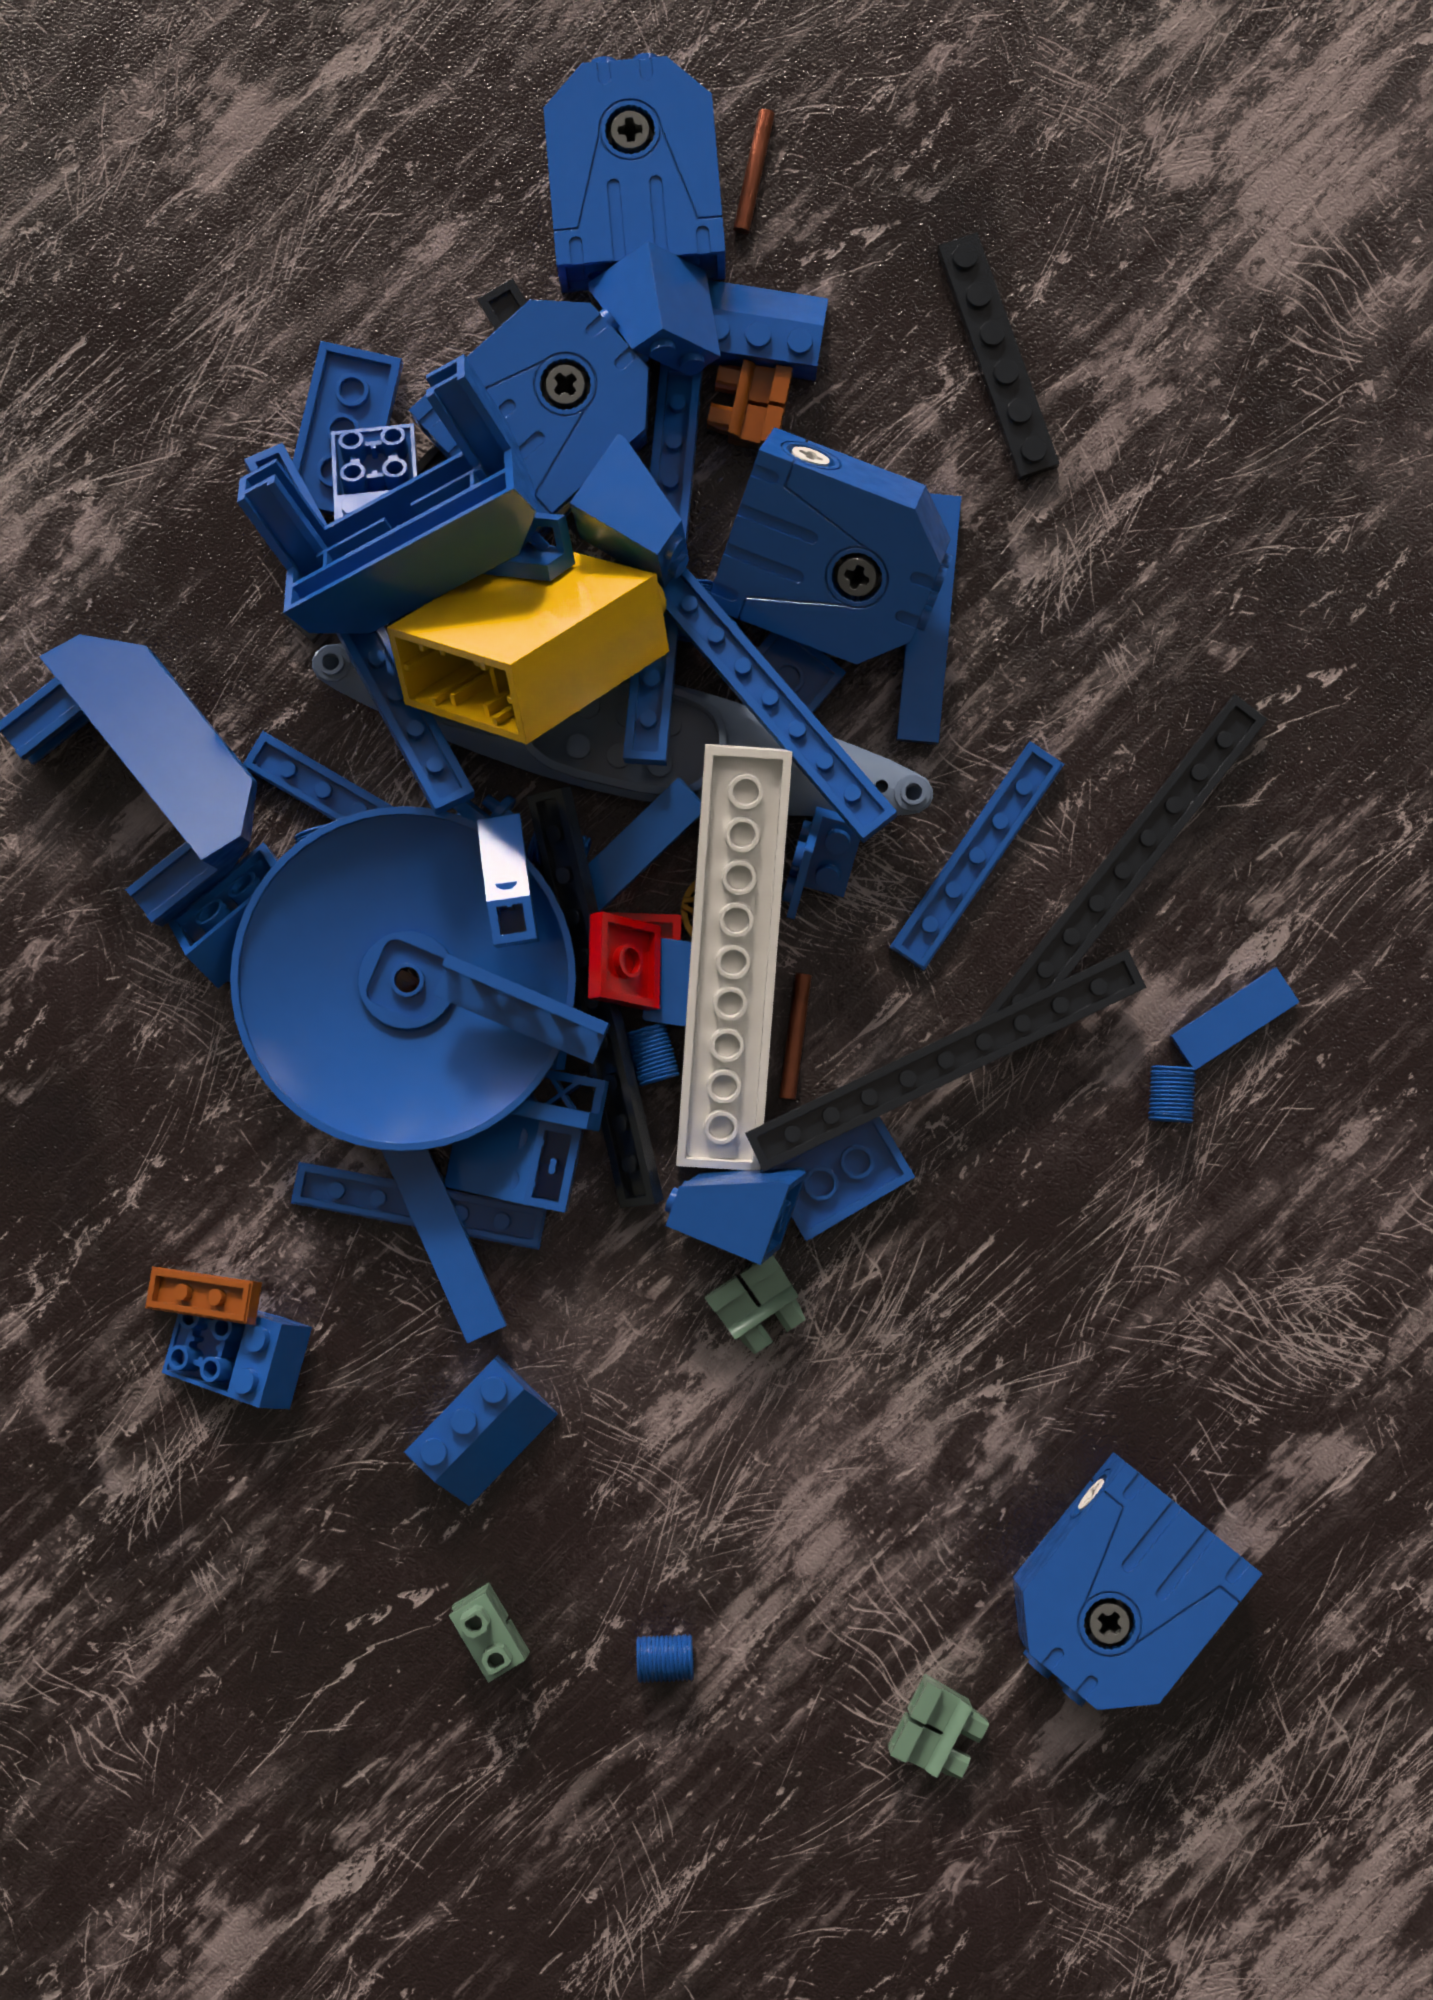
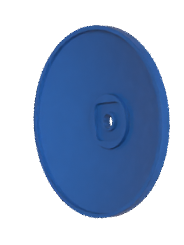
M399 806L366 810L337 819L315 830L282 855L264 876L243 913L236 933L230 973L232 1006L242 1043L253 1066L277 1098L297 1116L335 1138L355 1145L394 1151L425 1150L446 1146L470 1138L489 1129L525 1102L541 1084L553 1066L560 1050L433 996L445 969L442 966L446 955L449 954L574 1008L576 963L571 934L554 893L533 864L527 859L540 942L496 948L492 942L478 827L477 823L470 819L450 812L435 815L431 808ZM412 968L419 974L420 982L414 991L406 993L398 988L396 979L400 971Z

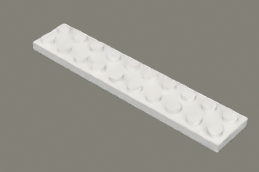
M705 744L676 1166L761 1170V1166L745 1132L764 1124L792 765V751L785 749Z

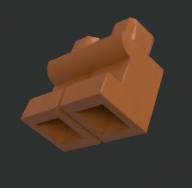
M743 359L742 367L719 365L715 391L736 396L733 407L711 403L707 419V429L728 435L729 444L759 451L773 428H782L792 381L793 367L776 365V368L755 365V363Z

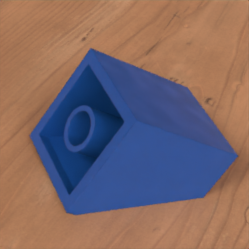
M647 241L588 283L589 291L602 309L605 308L620 325L617 329L632 350L688 376L701 372L707 365L721 357L706 270Z
M617 434L570 502L579 537L629 567L656 573L658 583L665 588L672 577L678 578L683 573L689 561L682 519L627 439Z
M801 1168L769 1169L764 1172L763 1170L702 1172L688 1181L685 1180L679 1186V1189L676 1187L672 1189L665 1206V1211L670 1213L666 1226L761 1265L780 1249L808 1171Z

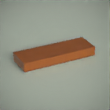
M152 1266L145 1308L255 1325L262 1282Z

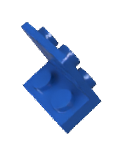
M816 806L813 821H803L782 901L790 903L787 918L795 919L803 887L844 897L860 839L836 811Z

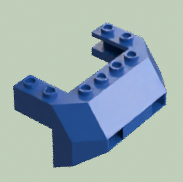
M464 354L426 375V380L431 388L426 390V398L462 451L326 526L323 525L277 458L240 478L237 503L287 570L283 613L308 633H372L520 554L536 513L534 485L510 425Z
M79 634L39 656L55 677L0 720V732L13 746L20 758L23 760L28 759L31 764L35 765L91 721L186 841L125 889L145 912L150 922L163 927L226 877L250 844L258 783L151 649L144 645Z

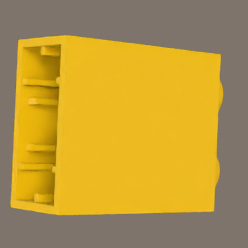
M573 552L575 564L551 581L481 574L387 627L405 705L527 745L670 652L663 615L666 610V597L661 585L658 583L657 574Z

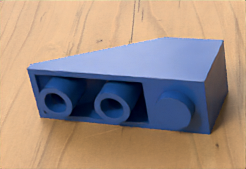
M520 813L477 820L493 945L496 948L540 942Z

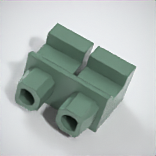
M774 1255L761 1265L753 1263L740 1272L741 1277L751 1289L760 1305L754 1302L737 1275L705 1296V1300L728 1328L734 1339L740 1338L744 1345L754 1354L773 1342L761 1322L774 1313L787 1332L805 1321L801 1307L796 1300L799 1296Z
M487 1583L452 1605L453 1612L449 1614V1617L488 1683L526 1660L530 1651L512 1620L506 1621L508 1613L490 1583Z
M924 1673L907 1707L908 1712H904L888 1744L890 1756L905 1763L909 1761L925 1769L936 1778L942 1772L945 1775L962 1779L971 1758L970 1755L953 1746L960 1734L979 1743L989 1726V1722L982 1714L973 1709L968 1698Z

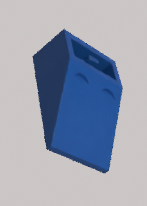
M414 423L331 431L334 521L420 475Z
M510 1114L489 1129L452 1144L444 1184L447 1188L565 1213L569 1208L584 1129Z
M259 1310L255 1325L178 1314L162 1373L258 1408L290 1409L312 1327Z

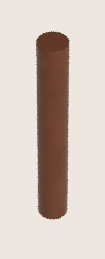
M760 109L757 116L733 230L740 234H749L775 116V113L769 109Z
M795 973L779 1098L796 1100L812 975Z

